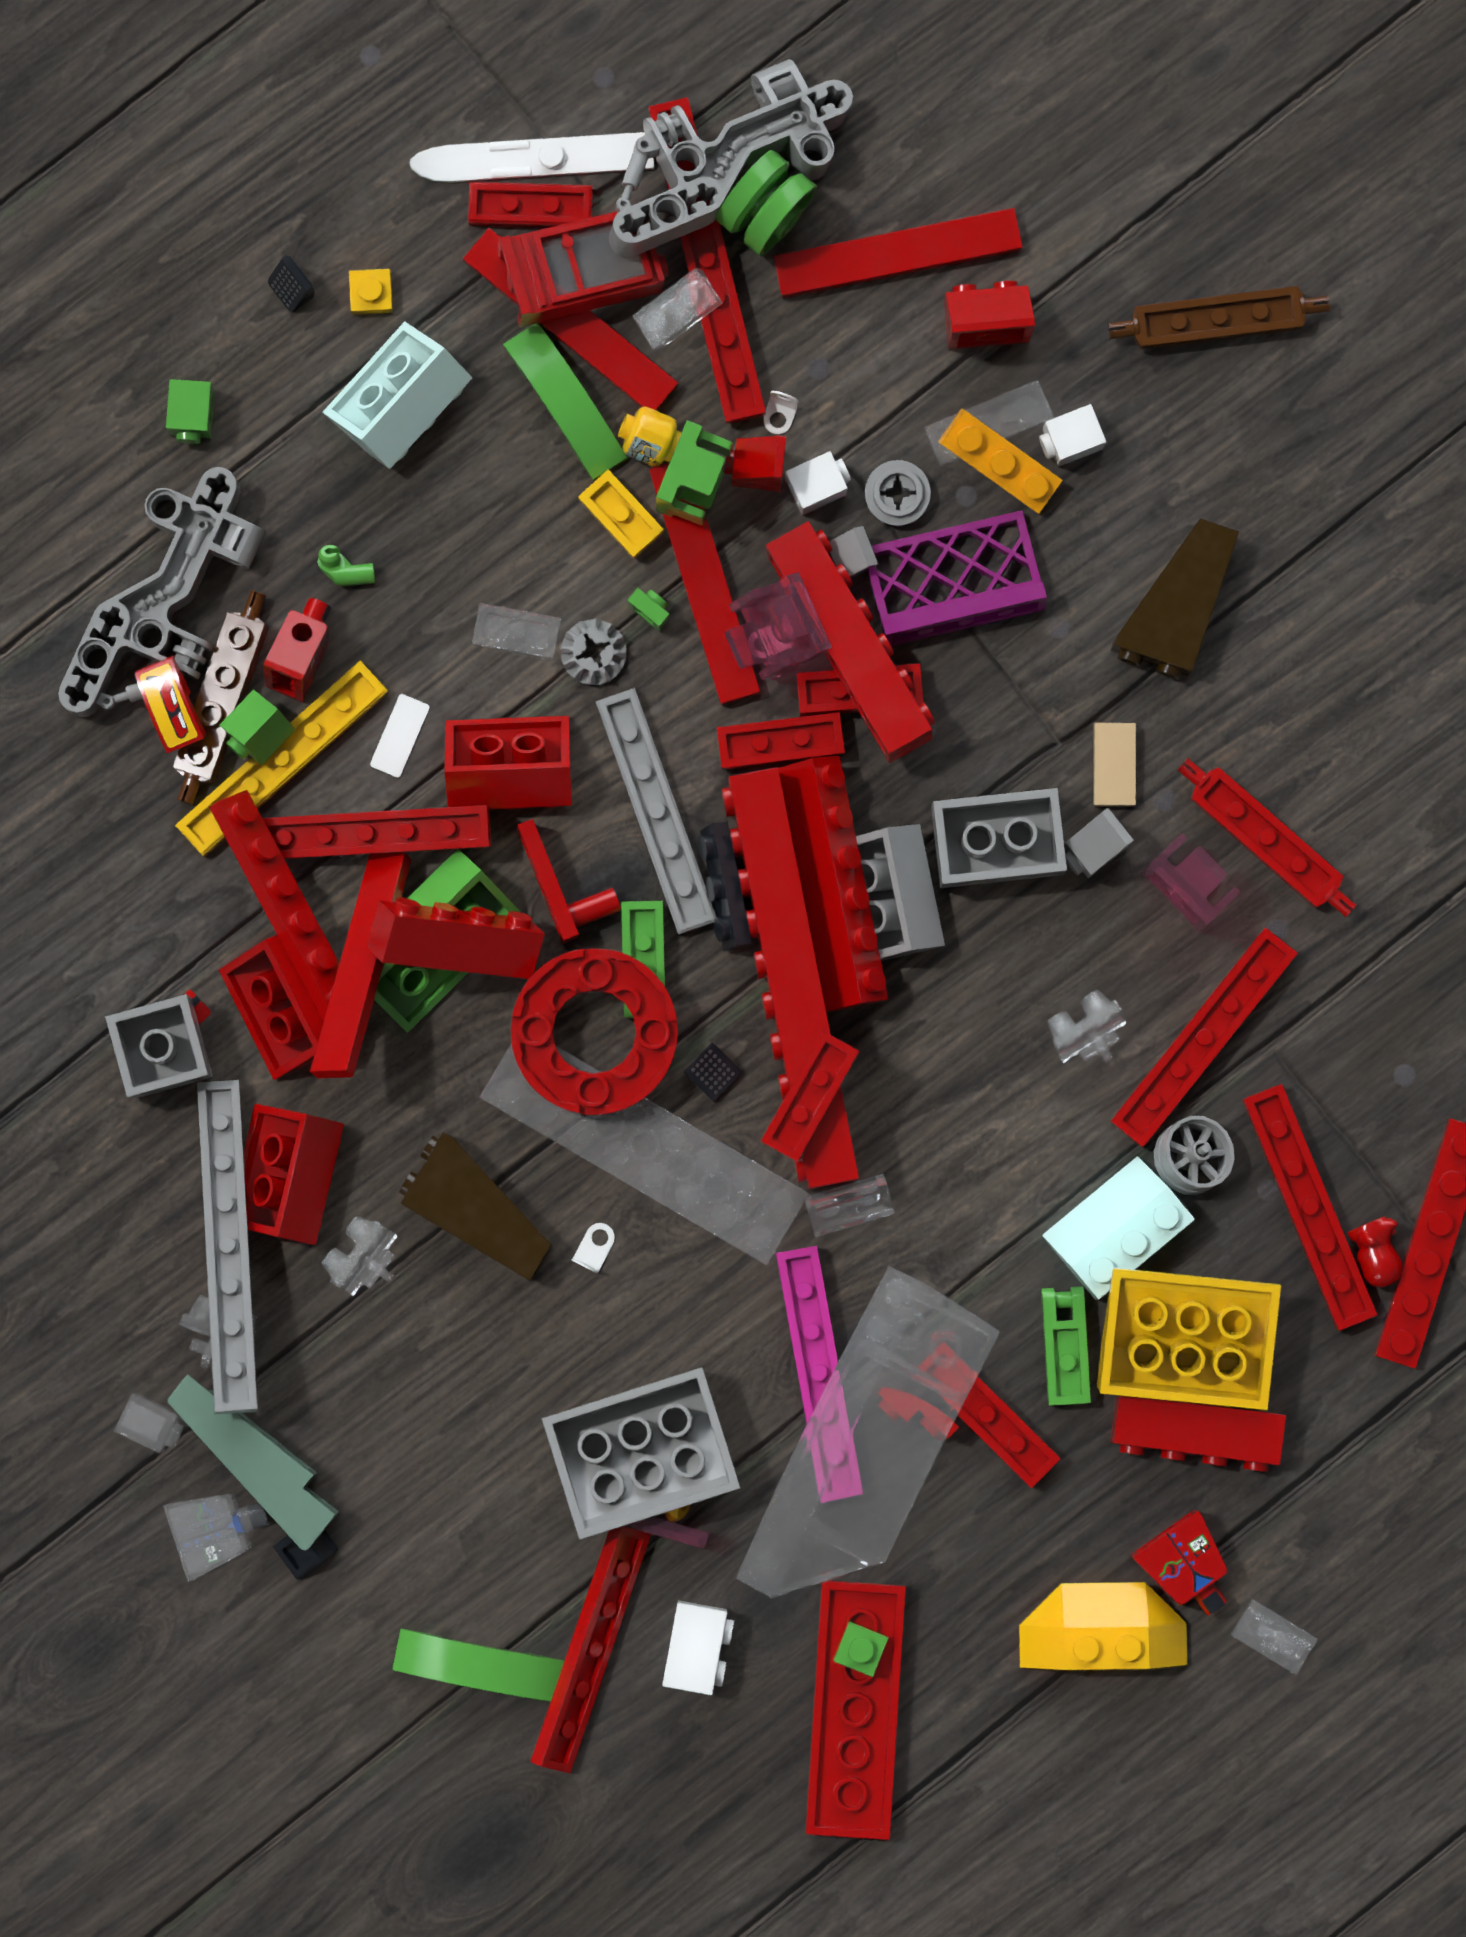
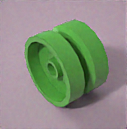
M769 150L746 172L727 196L716 215V221L731 234L741 231L748 226L745 232L744 245L759 257L767 254L791 230L817 191V185L802 173L791 176L784 182L788 174L789 162L774 150Z

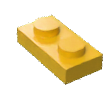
M609 469L578 496V500L633 559L664 533V529Z

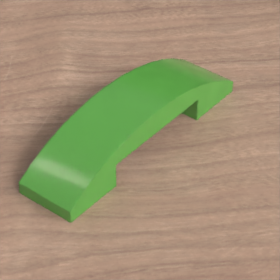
M538 323L533 324L503 344L524 378L528 380L570 443L571 449L593 481L608 469L611 470L627 460V456L591 398Z
M401 1628L393 1670L470 1688L551 1701L565 1660L488 1647Z

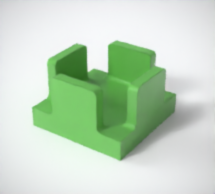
M687 420L656 496V511L670 517L676 515L703 525L706 512L679 500H685L705 509L711 508L724 476L722 468L725 459L723 456L700 447H705L730 457L733 450V442L702 430L701 425Z

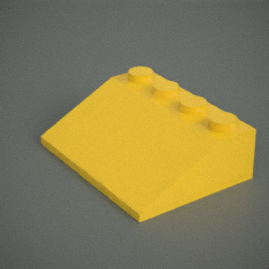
M1113 1268L1100 1350L1097 1379L1099 1392L1101 1394L1268 1410L1281 1285Z

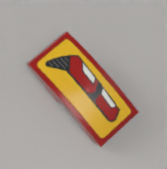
M170 656L135 672L148 713L167 754L205 738L207 733L189 699L191 691L174 656Z

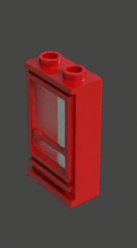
M617 211L510 237V235L500 237L497 249L499 259H505L508 269L507 284L510 293H515L519 313L517 321L519 328L661 293L665 278L669 277L664 254H657L656 248L632 257H623L615 253L610 247L609 234ZM623 228L622 233L628 232L626 228ZM637 231L631 233L633 237H636Z

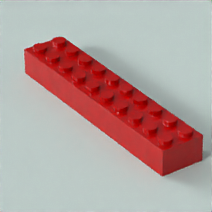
M778 767L729 776L728 787L722 788V798L726 817L734 816L736 828L730 829L735 858L742 856L744 869L738 870L742 896L743 898L750 897L753 909L746 911L751 939L758 937L761 950L754 952L758 979L766 978L769 992L762 993V1002L766 1020L774 1019L777 1033L770 1034V1042L774 1061L782 1059L785 1074L778 1075L783 1102L822 1030L830 1034L779 770ZM841 1085L798 1162L794 1161L798 1183L806 1182L808 1190L853 1182L859 1179Z

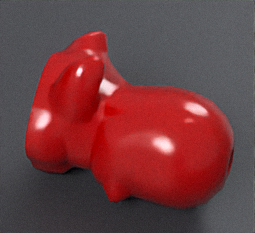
M1385 1216L1348 1232L1349 1238L1356 1242L1360 1249L1357 1253V1262L1360 1263L1366 1281L1372 1286L1380 1288L1395 1283L1399 1280L1403 1271L1401 1258L1391 1244V1236L1396 1234L1395 1228L1398 1226V1223L1394 1219L1386 1218Z

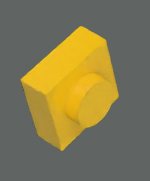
M390 269L349 271L352 315L393 313Z

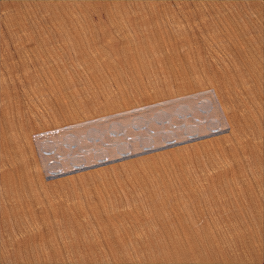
M512 1043L479 1097L765 1265H768L809 1194L646 1098L625 1110L606 1115H583L569 1112L553 1105L540 1096L521 1073L515 1060ZM555 1045L563 1060L577 1070L590 1073L600 1072Z

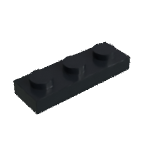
M728 821L712 823L700 830L701 836L698 838V851L701 859L706 861L709 875L706 879V891L710 901H714L717 915L714 919V932L717 940L722 942L723 951L740 949L751 944L752 941Z

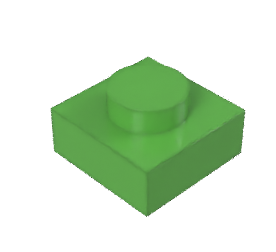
M637 588L627 600L628 607L658 632L670 620V614L665 610L669 606L668 603L651 589L645 594Z
M849 1621L833 1661L873 1677L888 1637Z

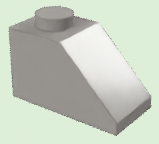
M1107 808L1065 842L1064 849L1067 852L1065 854L1066 863L1077 876L1083 872L1087 878H1090L1127 849L1134 840L1110 809Z

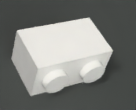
M678 1600L662 1686L712 1695L714 1685L722 1687L726 1662L719 1661L721 1644L730 1645L734 1620L726 1619L727 1609Z

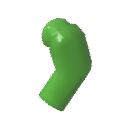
M325 545L320 549L317 561L319 568L335 585L375 584L373 563L352 565L335 545Z

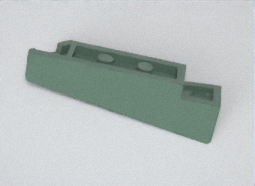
M189 1374L185 1376L168 1398V1404L301 1550L309 1549L339 1513L337 1509L307 1487L317 1472L243 1413L215 1415L214 1391L206 1389Z

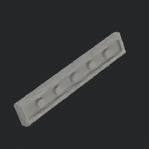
M635 688L596 701L678 935L714 923L716 918L715 912L708 898L704 881Z

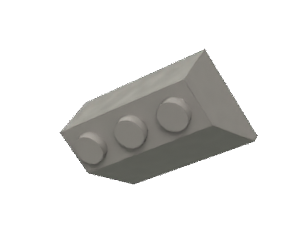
M920 824L887 827L856 836L866 889L869 895L874 929L877 935L880 959L886 960L945 946Z

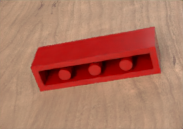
M396 898L395 902L379 900L367 948L382 963L529 979L534 974L545 933L532 922V917L517 911H509L506 916L497 915L493 911L482 907H471L470 911H464L442 902H435L433 907L422 906L411 899Z
M1116 1395L1110 1442L1120 1444L1119 1452L1144 1455L1145 1447L1161 1449V1458L1185 1461L1186 1453L1203 1455L1202 1463L1227 1466L1229 1458L1244 1460L1243 1469L1268 1472L1269 1464L1280 1465L1286 1415L1201 1403Z

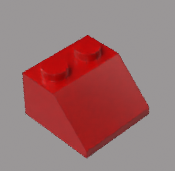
M1001 281L994 283L991 289L977 290V285L963 284L952 287V292L945 293L944 310L948 349L1030 342L1035 327V319L1028 285L1018 286L1017 281Z

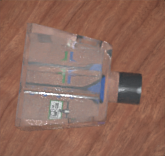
M234 1493L177 1501L163 1506L188 1582L252 1549L248 1532L269 1525L267 1512L259 1502L239 1508Z

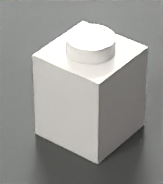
M1091 404L1046 421L1042 429L1044 434L1039 436L1046 458L1053 457L1057 467L1103 450L1106 444L1105 437Z
M831 451L785 471V481L801 515L846 496L848 489L846 483L851 481L843 460L838 459L835 461Z

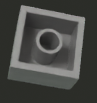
M187 994L105 1017L128 1098L136 1099L213 1077L192 997Z

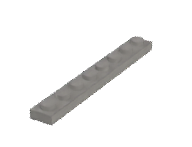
M239 1080L197 1082L215 1415L258 1412Z

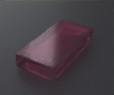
M656 1516L626 1525V1527L699 1548L706 1546L709 1535L708 1531Z

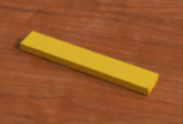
M359 661L290 722L296 730L262 766L251 757L175 826L200 854L205 857L225 839L209 807L222 799L248 790L257 809H259L389 693L388 690Z

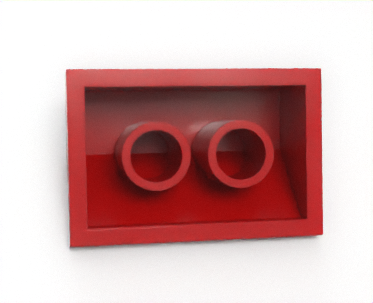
M569 715L446 720L445 783L447 807L489 805L490 809L572 806Z
M275 935L263 940L219 969L273 1080L279 1079L313 1062L323 1026L321 1016L280 939Z
M255 1103L243 1151L247 1230L316 1245L322 1225L328 1191L332 1182L331 1178L341 1144L344 1123Z

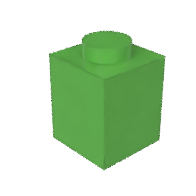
M169 379L166 429L170 436H176L177 442L199 444L201 443V438L212 437L215 389L211 382Z
M254 689L219 725L230 737L226 744L235 754L243 760L249 755L261 766L296 730L274 705Z

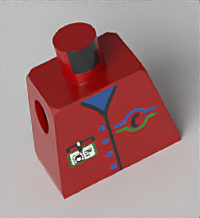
M309 598L302 614L293 610L289 611L263 664L266 688L302 703L304 702L329 643V626L325 624L331 611V607L328 604L315 598Z
M1193 1509L1130 1554L1132 1559L1178 1605L1181 1606L1194 1597L1205 1614L1209 1616L1227 1603V1600L1214 1582L1227 1574L1228 1570L1198 1510Z

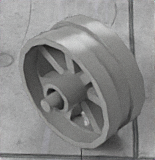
M1189 1116L1169 1126L1158 1137L1154 1148V1163L1160 1178L1171 1189L1184 1195H1199L1222 1183L1231 1173L1235 1160L1234 1146L1227 1131L1218 1122L1205 1116ZM1189 1128L1202 1132L1197 1142H1194ZM1177 1129H1179L1185 1146L1171 1141L1172 1135ZM1208 1139L1212 1142L1215 1150H1212L1210 1144L1207 1142ZM1170 1151L1178 1154L1176 1157L1177 1163L1175 1164L1171 1159ZM1218 1158L1217 1171L1206 1161L1207 1159ZM1198 1167L1211 1182L1198 1183ZM1179 1168L1188 1170V1179L1178 1171Z

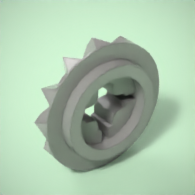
M902 460L888 461L878 466L869 476L865 487V499L869 511L881 523L897 527L914 523L926 511L931 496L930 484L924 472L916 465ZM895 477H899L902 490L916 493V495H910L902 499L899 507L900 510H896V504H894L892 497L880 495V493L893 489L896 481Z
M596 618L579 621L566 632L560 648L562 663L568 674L575 680L587 685H600L609 682L619 674L626 660V644L621 633L613 624ZM586 636L596 646L610 644L605 647V650L600 652L602 664L600 668L591 657L577 660L587 650L585 644L587 643Z

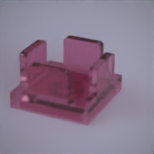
M799 572L787 575L774 584L751 590L729 604L732 613L739 610L742 611L746 624L727 630L725 632L727 641L741 669L760 663L766 666L764 670L759 672L762 680L771 678L774 681L783 678L832 648Z
M1181 833L1141 873L1198 931H1201L1241 892L1236 887H1233L1216 905L1212 906L1207 901V896L1227 877V873L1202 847H1197L1178 866H1173L1167 859L1188 839Z

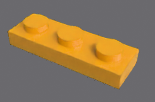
M962 408L938 441V443L1038 514L1063 481Z

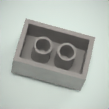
M1058 788L933 801L931 811L940 888L1064 875L1067 871Z

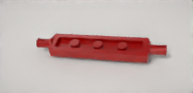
M1189 757L1179 767L1177 771L1196 786L1190 800L1313 908L1329 902L1346 918L1356 907L1357 904L1352 902L1338 889L1343 875L1222 769L1217 767L1206 774Z

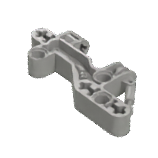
M788 59L751 75L753 91L761 108L726 123L714 141L705 142L699 139L683 109L678 105L671 108V115L669 116L665 112L658 114L657 121H654L651 117L645 118L643 120L645 135L638 138L635 143L622 182V186L625 188L622 197L617 200L615 205L617 215L614 218L609 234L610 247L620 256L632 257L711 224L715 221L720 207L734 188L744 168L757 162L769 150H774L777 153L784 150L797 174L802 173L809 180H816L822 177L830 165L835 149L828 132L843 124L853 102V94L849 86L839 80H829L808 88L796 64L791 59ZM814 150L821 155L822 160L812 161L806 157L804 151ZM656 157L671 189L631 206L630 196L633 190L638 189L648 158ZM687 160L693 164L695 169L693 171H683L677 166L676 162ZM700 197L701 201L695 203L696 199ZM710 201V206H707L705 202ZM661 211L670 212L676 218V221L672 223L663 222L658 218L657 213ZM623 228H626L628 232L622 233ZM637 231L636 237H633L631 233Z
M215 467L206 471L201 477L192 498L168 488L156 489L146 498L145 511L151 522L160 530L173 535L174 538L157 573L101 603L94 611L58 693L63 707L74 716L88 717L94 714L99 706L106 710H111L116 703L127 699L130 702L142 699L138 683L125 687V692L114 696L105 693L122 656L126 652L131 651L154 662H158L167 658L165 656L172 647L174 636L183 639L181 645H174L172 650L176 653L175 660L182 675L199 679L201 674L196 669L199 664H205L207 659L202 656L205 650L212 651L214 645L173 626L172 616L177 610L192 602L213 556L244 569H249L266 533L265 530L255 524L233 515L241 492L235 477L226 468ZM224 480L229 491L227 494L224 492L218 494L215 505L221 511L217 513L209 507L212 506L215 500V493L211 487L213 484L220 486ZM165 500L173 501L176 504V509L171 517L166 519L156 517L155 510L160 502ZM119 613L118 616L123 621L121 627L114 625L109 633L110 627L105 620L108 616L114 618ZM149 629H159L162 632V639L159 645L154 648L142 646V635ZM101 634L105 639L108 635L112 642L115 643L114 646L111 647L104 640L96 638L97 635ZM97 649L105 650L107 652L106 663L98 669L89 668L87 666L88 655ZM83 671L90 678L98 680L97 683L93 684L89 679L86 683L79 676L80 672ZM84 687V692L89 698L86 702L79 701L75 706L76 702L71 698V694L73 691L81 692Z

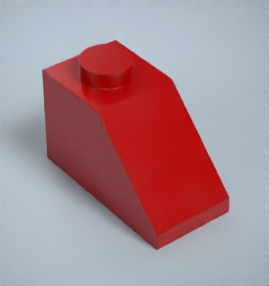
M786 437L737 438L735 450H732L730 457L726 456L724 474L732 475V486L781 492Z

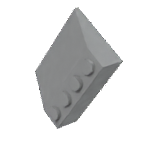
M702 1367L542 1418L579 1540L740 1489Z

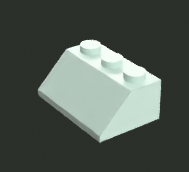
M404 322L328 405L323 413L369 455L391 469L397 461L406 455L410 446L420 435L434 424L436 418L448 404L462 393L463 388L472 377L443 346Z
M1137 1156L1047 1230L1042 1237L1090 1295L1097 1300L1109 1291L1113 1268L1135 1270L1195 1219L1169 1187Z

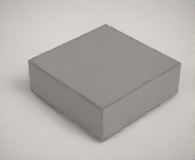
M863 526L853 528L829 541L833 549L830 553L835 566L842 564L850 578L878 565Z

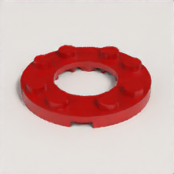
M597 948L578 949L553 958L529 978L514 1006L511 1023V1043L515 1060L521 1073L540 1096L553 1105L569 1112L583 1115H606L634 1106L651 1094L661 1083L671 1066L676 1051L678 1037L677 1018L668 991L660 979L646 965L619 951ZM590 991L612 994L625 1003L634 1018L636 1030L633 1048L625 1060L609 1071L598 1073L577 1070L564 1061L555 1047L553 1035L556 1015L563 1005L579 993Z

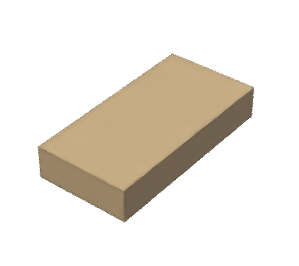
M1094 723L1093 806L1135 807L1136 723Z

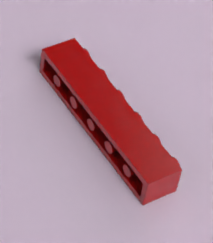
M808 521L766 544L767 558L890 764L931 741V726L935 724V720L924 702L919 705L916 703L910 692L915 687L903 667L897 670L890 659V656L894 655V651L883 633L876 635L869 622L874 619L867 604L862 598L856 601L849 590V587L853 586V582L842 564L835 566L828 553L832 552L833 549L826 535L821 529L815 532Z
M840 756L810 758L780 767L778 770L826 1012L852 1009L888 1000L886 979L882 969L877 935L874 929L869 895L866 889L861 855L858 849L853 815L850 809Z

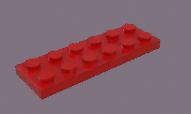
M822 1580L805 1831L808 1835L890 1840L905 1585ZM849 1621L888 1637L873 1677L833 1661Z

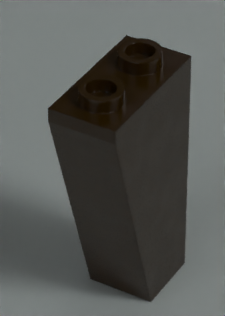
M1201 518L1198 520L1113 641L1110 651L1119 653L1118 660L1134 666H1141L1142 661L1158 666L1157 673L1172 679L1179 680L1181 675L1188 677L1191 674L1239 531Z
M445 1132L442 1133L439 1139L432 1136L420 1156L426 1160L417 1175L411 1171L399 1190V1193L405 1196L400 1204L531 1281L552 1244L453 1137Z

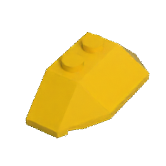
M1145 1582L1061 1583L1019 1624L1020 1668L1101 1670L1152 1669L1187 1665V1625Z

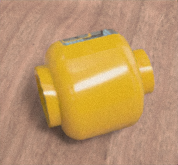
M644 406L638 409L634 416L626 414L619 429L618 437L624 439V454L650 466L657 467L664 460L670 463L682 432L677 431V422L674 418Z

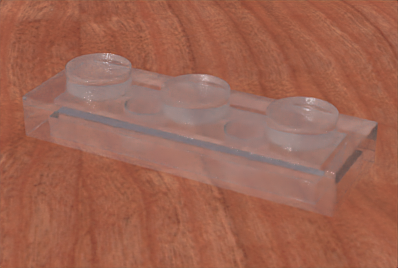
M1038 380L966 409L968 413L1005 439L1033 429L1054 418ZM957 414L924 427V432L939 467L961 459L938 443Z

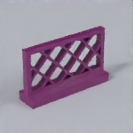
M1022 510L871 546L875 557L891 554L902 560L892 578L878 571L876 566L867 570L882 626V633L886 636L891 646L1046 610L1047 595L1044 584L1040 579ZM1016 524L1019 539L1012 550L992 539L1000 527ZM990 530L987 536L981 533L983 531ZM971 535L982 542L972 559L953 549L959 537ZM949 539H950V541L948 542L947 545L944 544V543H942V542H940V541H945V540H949ZM930 544L942 551L932 569L912 558L919 546ZM987 546L1007 556L997 574L977 563ZM1021 546L1023 548L1025 557L1017 553ZM910 549L907 554L901 552L902 550ZM948 555L967 565L957 583L937 572ZM1012 560L1028 568L1031 581L1014 584L1002 576ZM908 564L927 575L917 593L897 582ZM973 569L992 580L985 592L975 594L962 587ZM932 579L952 589L946 601L934 603L922 596ZM880 581L887 584L883 592L881 589ZM997 584L1003 586L1002 588L995 589ZM893 588L912 599L905 611L888 614L885 600ZM957 593H959V594H961V595L964 596V597H960V598L954 599V598L956 597ZM917 603L924 605L922 607L915 608Z

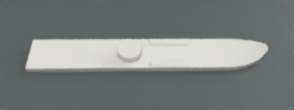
M645 132L438 146L416 154L410 159L411 170L422 178L434 182L448 183L621 172L627 170L635 143L638 138L645 135ZM648 158L644 170L654 169V158Z

